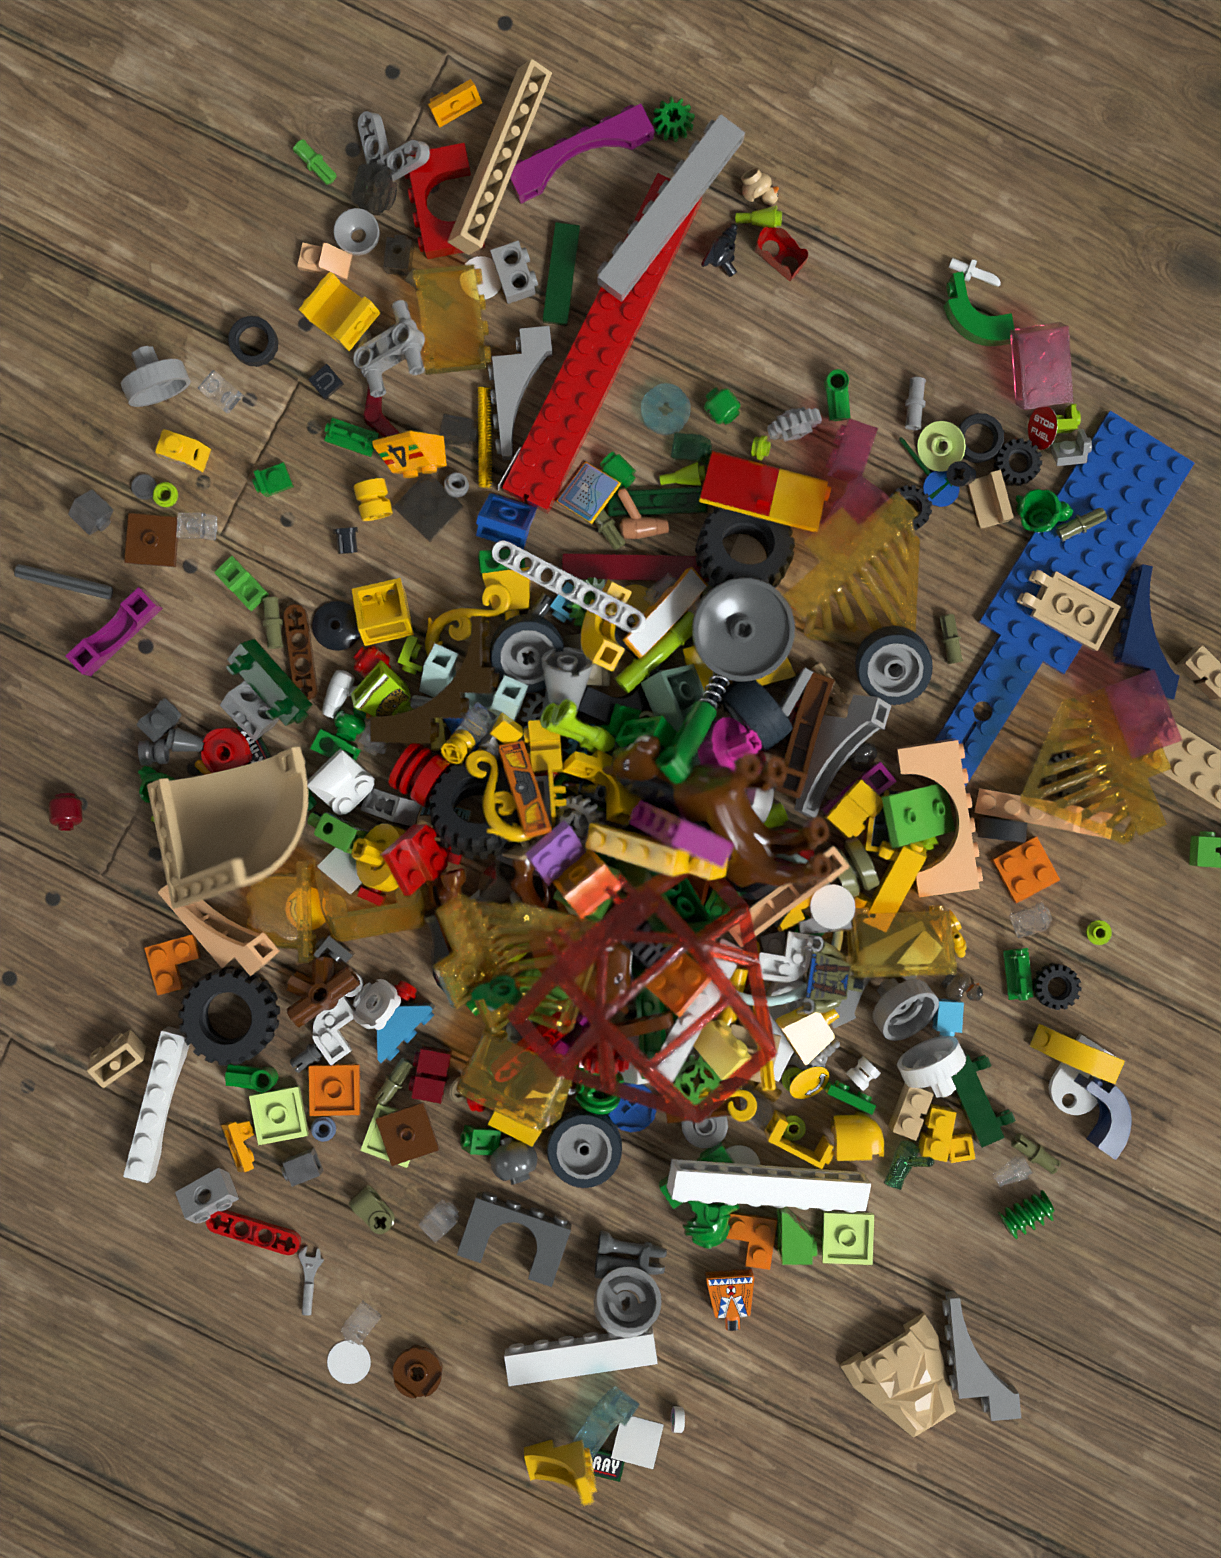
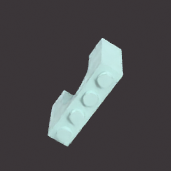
M435 644L424 664L419 691L433 698L437 696L455 677L458 654ZM505 675L498 690L494 693H465V697L469 698L468 714L492 723L503 712L516 721L528 685Z

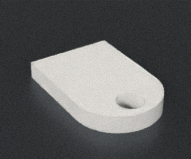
M1081 1034L1076 1038L1077 1041L1109 1053ZM1061 1062L1049 1083L1051 1100L1060 1110L1071 1115H1082L1091 1111L1098 1103L1096 1098L1074 1082L1079 1073L1087 1078L1091 1074ZM1067 1093H1071L1074 1096V1102L1070 1106H1064L1062 1103V1098Z

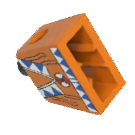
M752 1269L705 1272L715 1318H725L726 1330H739L740 1317L750 1316L754 1287Z

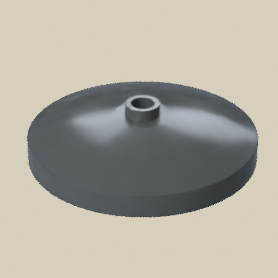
M751 578L731 579L715 586L699 603L692 624L693 642L702 661L718 675L735 681L760 679L775 671L788 656L795 636L794 616L787 600L771 585ZM739 624L745 626V630L742 633L737 632Z

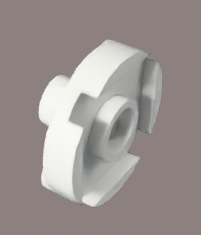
M377 979L378 982L366 984L356 995L353 1006L356 1008L353 1018L367 1029L375 1028L376 1030H381L385 1027L386 1022L392 1016L395 1009L400 1005L401 997L397 995V990L392 984L386 980Z

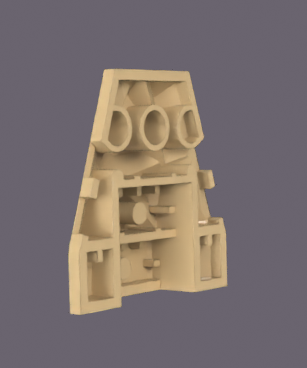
M925 1313L904 1324L903 1327L906 1332L865 1357L860 1351L840 1364L852 1386L913 1438L956 1412L939 1338Z

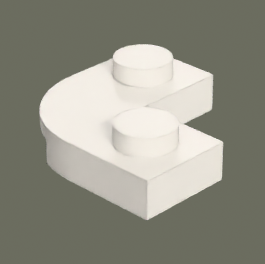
M789 931L787 933L784 956L759 953L756 978L782 983L792 982L800 978L810 965L812 951L806 950L805 945L812 946V938H809L808 934Z
M345 996L339 999L334 1009L324 1010L318 1014L313 1025V1040L330 1065L352 1051V1048L339 1031L341 1027L354 1019L353 1014H355L354 1008Z

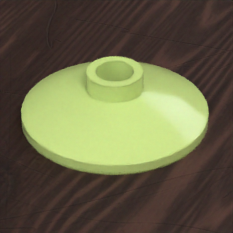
M936 421L929 424L923 429L918 439L919 457L928 468L940 472L947 471L952 463L961 461L964 456L965 439L961 430L948 421ZM943 441H946L948 444L946 450L942 448Z

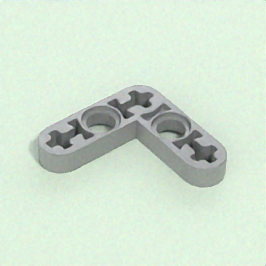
M368 111L360 115L358 129L369 175L373 182L384 185L389 184L428 161L430 151L425 142L411 140L390 152L381 116ZM378 142L379 150L377 154H374L373 147ZM401 156L402 165L398 169L396 162L398 157Z

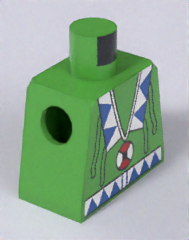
M313 811L307 821V824L316 828L314 831L315 836L345 853H351L354 842L358 838L364 839L366 834L369 833V831L344 818L327 812L322 815Z

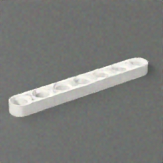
M499 541L494 545L492 556L498 563L628 632L638 633L644 628L646 623L645 617L637 609L507 541ZM508 546L511 550L510 556L505 560L500 559V549ZM529 557L532 565L529 570L522 571L520 562L523 558ZM548 568L551 569L553 572L552 579L548 582H543L541 579L542 571ZM566 580H572L574 582L573 591L567 594L564 593L562 590L563 583ZM588 591H593L596 594V599L591 605H586L583 600L585 593ZM611 602L616 603L618 607L617 613L613 616H607L605 613L606 605ZM631 614L639 616V624L634 628H630L627 625V618Z

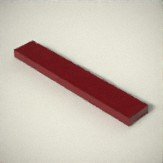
M563 554L562 570L580 580L597 578L623 581H677L686 569L692 567L704 582H709L708 577L704 579L700 574L702 566H697L696 556Z

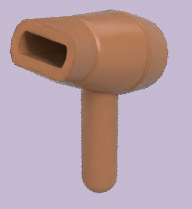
M624 488L618 491V496L630 516L623 518L620 523V533L623 539H641L669 533L667 518L641 517L628 491Z

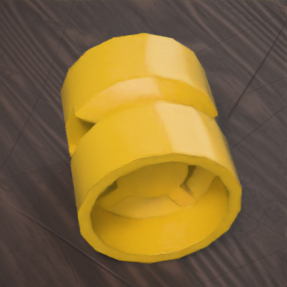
M370 479L353 486L356 500L361 502L358 508L362 521L378 520L393 514L390 500L385 498L388 494L385 479Z

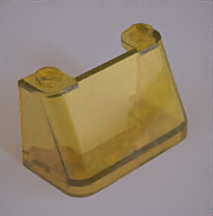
M930 905L929 910L924 912L871 913L869 908H855L854 916L851 919L852 928L847 931L848 961L851 964V975L855 977L957 974L949 910H944V905Z
M498 1024L486 1026L458 1080L456 1091L532 1129L541 1130L559 1120L577 1064L570 1061V1058L563 1054L544 1058L508 1041V1033L503 1026Z

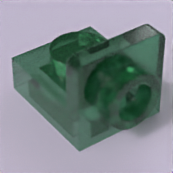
M674 433L671 458L675 460L697 461L701 464L708 463V458L712 453L710 439L698 434Z

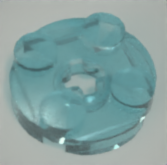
M659 384L643 397L641 403L642 419L645 426L657 434L671 435L681 431L690 417V401L685 393L676 385ZM664 403H668L669 408L673 409V412L668 413L667 416H664L658 410L659 407H663Z

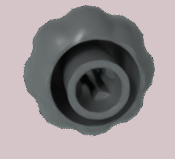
M512 1136L500 1140L501 1145L491 1156L490 1163L493 1173L502 1181L510 1180L511 1185L530 1179L529 1173L535 1170L538 1161L534 1147L520 1140H515Z

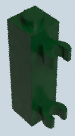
M255 638L240 643L227 659L230 663L226 667L232 675L239 673L270 708L265 713L271 720L279 718L285 726L294 722L299 724L308 716L307 711L313 705Z
M963 1052L966 1057L965 1065L955 1075L951 1076V1079L956 1087L954 1092L977 1144L983 1148L1004 1139L1005 1137L1000 1127L1011 1124L1016 1120L1009 1109L995 1115L976 1073L992 1066L988 1056L986 1057L984 1054L971 1061L969 1055Z

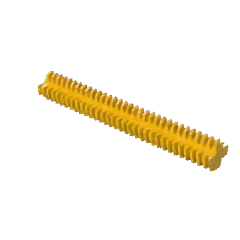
M477 387L479 401L478 485L481 488H491L492 484L490 483L492 481L490 480L492 478L490 476L492 475L490 473L492 472L490 470L492 469L489 468L492 467L489 465L492 464L489 462L492 461L489 459L492 458L489 456L492 455L489 453L492 452L489 450L492 449V447H489L492 445L489 444V442H492L489 441V439H492L489 437L492 436L489 434L492 433L489 431L492 430L489 428L492 427L489 425L492 424L489 422L492 421L489 419L491 418L489 416L491 414L489 413L491 411L489 410L491 408L489 407L491 405L489 403L491 402L489 400L491 399L489 397L491 396L489 394L491 393L489 391L491 388Z

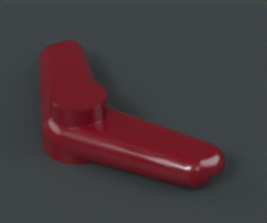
M368 385L363 414L365 423L383 438L400 434L382 413V396H371Z

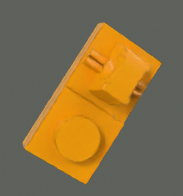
M470 79L450 90L447 94L441 92L435 97L430 98L431 103L428 105L440 128L482 104L474 82Z
M250 1121L240 1123L228 1122L221 1125L237 1171L247 1172L254 1169L252 1164L254 1162L253 1153L243 1142L254 1135Z

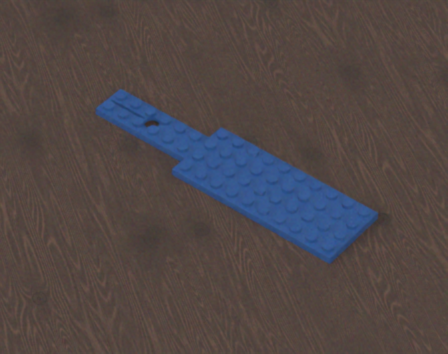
M1112 411L1107 413L1091 439L1092 451L1088 453L1087 463L1074 466L1056 495L1059 501H1065L1073 509L1072 516L1067 521L1057 522L1048 532H1034L978 622L999 636L934 740L940 741L956 738L959 744H964L965 758L961 759L962 769H967L968 782L1040 665L1044 663L1060 674H1065L1082 644L1030 617L1033 609L1017 602L1021 593L1025 594L1027 592L1036 597L1041 588L1040 585L1028 580L1032 571L1040 570L1050 577L1053 572L1057 571L1110 600L1195 464L1190 459ZM1097 508L1104 509L1107 519L1086 529V533L1083 534L1081 532L1063 542L1058 537L1055 527L1075 519L1076 515L1082 516ZM978 702H986L991 706L992 714L986 721H980L974 716L973 708Z

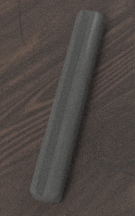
M17 564L14 572L15 577L99 598L109 600L113 594V588L108 585Z

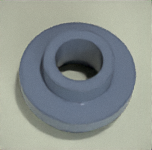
M318 1117L312 1123L311 1133L318 1141H328L336 1133V1124L330 1117ZM320 1125H327L328 1132H322Z

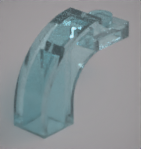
M614 1386L586 1417L585 1424L572 1443L582 1440L584 1449L589 1447L593 1459L614 1428L619 1423L626 1426L639 1407V1402L618 1386Z

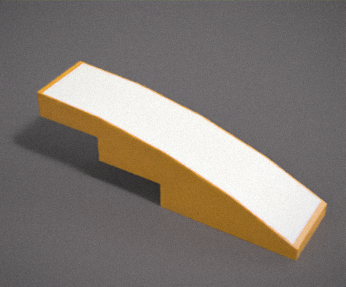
M692 567L686 569L677 582L666 589L655 605L649 606L643 613L646 620L644 628L638 633L629 632L623 639L625 644L638 658L643 657L696 601L705 587L708 586ZM639 620L632 628L636 627L639 624Z

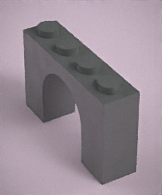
M490 1192L477 1193L457 1255L481 1263L491 1233L502 1224L510 1222L520 1223L532 1231L537 1241V1250L528 1279L552 1287L571 1232V1224L568 1223V1220L557 1215L553 1218L546 1216L544 1211L531 1207L530 1210L522 1208L520 1203L513 1200H507L506 1202L499 1200L495 1194Z

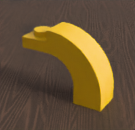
M610 580L606 582L602 592L625 604L632 593L630 590ZM592 599L589 605L593 604L595 600ZM611 602L606 605L605 613L607 616H613L617 613L618 607L616 603ZM587 610L581 631L582 650L589 660L613 671L625 650L615 640L616 625Z
M599 750L592 756L575 751L563 763V772L587 779L596 785H604L607 789L605 797L606 820L625 825L631 819L632 810L641 799L637 795H631L617 782L616 776L603 773V767L611 765L612 757Z
M1042 1024L1038 1025L1030 1043V1047L1045 1055L1114 1084L1125 1062L1120 1058L1070 1038Z

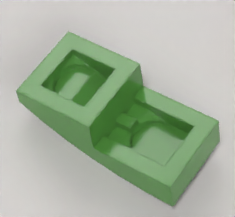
M233 556L229 557L214 572L227 588L251 611L262 602L263 598L269 595L262 585Z

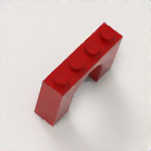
M465 142L429 149L428 161L405 175L406 179H411L412 187L408 188L411 204L415 203L417 212H413L415 227H420L422 236L417 237L420 252H425L427 259L463 253V251L448 243L456 221H443L436 218L428 210L427 201L431 190L437 184L446 180L471 176Z

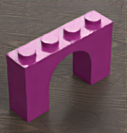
M641 800L632 810L629 824L670 845L724 868L734 846L733 843Z

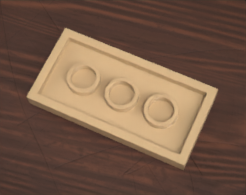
M1165 718L1139 761L1221 811V751L1171 719Z

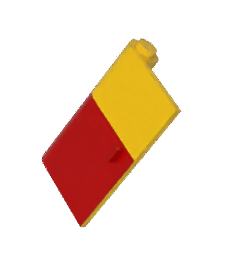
M712 450L699 502L817 533L824 501L829 499L831 487L827 486L828 481Z

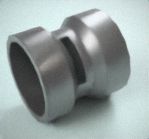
M159 739L152 743L148 740L140 741L138 756L141 765H151L152 762L167 764L169 762V748H166L167 740Z

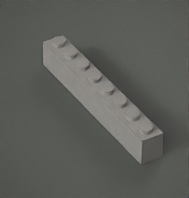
M720 114L716 121L712 119L704 130L705 136L701 141L697 139L692 144L688 152L690 153L686 161L681 160L673 171L674 177L670 182L666 180L658 190L660 195L655 202L651 200L643 210L644 216L639 222L634 221L627 232L629 236L624 243L619 241L612 251L614 256L609 262L604 261L597 271L599 275L598 285L621 302L743 143L745 132Z

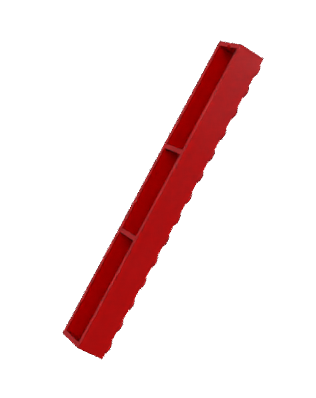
M657 173L634 221L639 222L644 216L643 210L651 200L655 202L660 195L658 190L666 180L670 182V178ZM702 197L622 302L604 288H600L502 487L504 493L522 502L525 501L526 494L529 496L527 499L528 505L549 514L701 206Z

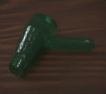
M901 1141L895 1150L896 1152H894L889 1173L883 1183L889 1187L901 1190L905 1178L913 1167H932L935 1161L932 1157H918L920 1149L916 1144L910 1141Z

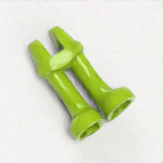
M565 699L559 706L555 703H550L544 709L540 719L541 726L544 729L572 738L579 742L580 747H584L592 753H595L597 750L609 751L614 747L615 738L608 731L599 726L584 724L575 717L577 706L574 701Z

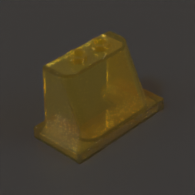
M315 859L296 861V872H272L264 878L251 883V891L247 892L248 906L251 905V915L248 916L247 920L248 929L260 934L264 932L278 949H298V963H309L316 958L314 956L316 952L314 948L316 945V933H312L311 885L315 884Z

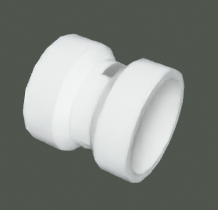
M864 1056L858 1060V1065L855 1068H850L846 1072L863 1091L869 1086V1082L872 1079H876L881 1074ZM861 1067L869 1075V1077H867L859 1068Z

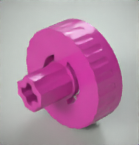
M730 717L721 718L712 722L698 748V756L701 763L721 765L734 769L735 758L747 752L757 757L756 753L761 749V740L756 732L747 731L745 726L736 719Z

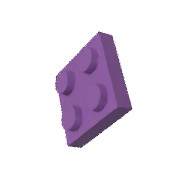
M563 820L525 855L541 879L549 885L558 879L573 863L577 862L586 851L570 825Z

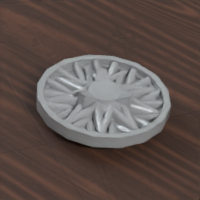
M727 1117L682 1122V1131L687 1141L699 1148H712L724 1139L728 1129Z

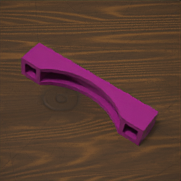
M642 104L637 106L629 105L614 117H604L594 127H584L569 139L566 137L559 139L551 148L546 150L544 148L539 149L531 155L532 157L524 161L522 159L517 160L509 182L520 204L542 194L554 173L566 161L577 154L601 147H620L632 150L653 140L654 129Z

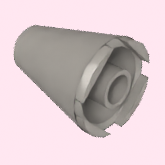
M563 647V652H555V649H551L544 653L542 669L549 704L555 703L559 706L563 700L570 699L575 702L578 710L593 667V662L585 656L582 650Z

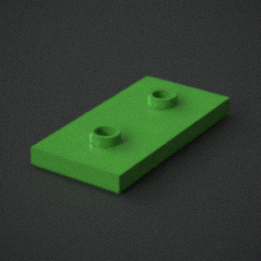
M939 783L882 797L892 848L955 831L948 792Z

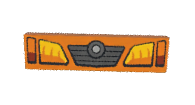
M524 741L499 746L498 751L525 837L529 838L551 832V826Z

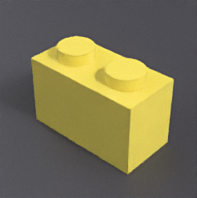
M714 1020L709 1021L702 1028L693 1046L721 1080L733 1078L748 1063L752 1056L749 1054L747 1046L742 1041L737 1040L731 1033L732 1029L726 1022Z

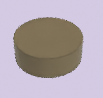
M459 1076L450 1077L444 1087L445 1097L454 1102L462 1101L468 1092V1082Z

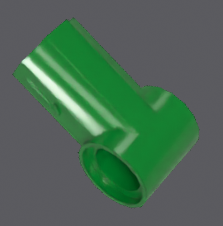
M841 369L833 370L824 380L828 421L836 422L851 419L848 392L849 377ZM831 377H839L842 380V387L834 388L830 382Z
M229 1063L225 1073L226 1086L266 1092L278 1082V1073L271 1066L256 1067ZM261 1073L269 1077V1085L261 1082Z

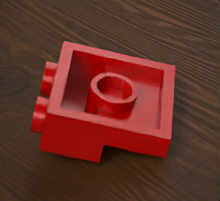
M413 824L382 853L385 862L405 896H411L426 880L433 881L449 866L446 861V851L438 846L434 839L436 832L427 824Z

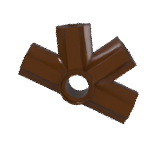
M320 957L313 960L312 978L299 972L291 975L287 983V991L301 999L287 1008V1014L297 1027L300 1028L324 1010L334 1009L339 999L360 985L358 976L350 966L347 965L335 974L336 960ZM326 993V997L321 1001V996Z

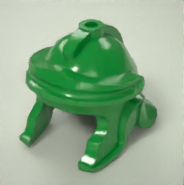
M573 1063L572 1068L577 1075L576 1092L579 1094L576 1095L575 1099L585 1110L592 1113L608 1114L612 1112L621 1100V1093L618 1087L624 1082L623 1075L618 1071L617 1074L612 1073V1076L591 1074L584 1070L585 1067L579 1068L578 1064Z
M688 1200L687 1203H689L691 1210L695 1212V1217L688 1219L687 1224L682 1225L685 1229L684 1234L685 1236H691L692 1241L703 1248L711 1249L718 1246L729 1234L730 1226L728 1221L731 1218L730 1213L740 1209L738 1203L736 1205H728L724 1202L706 1204L700 1201Z

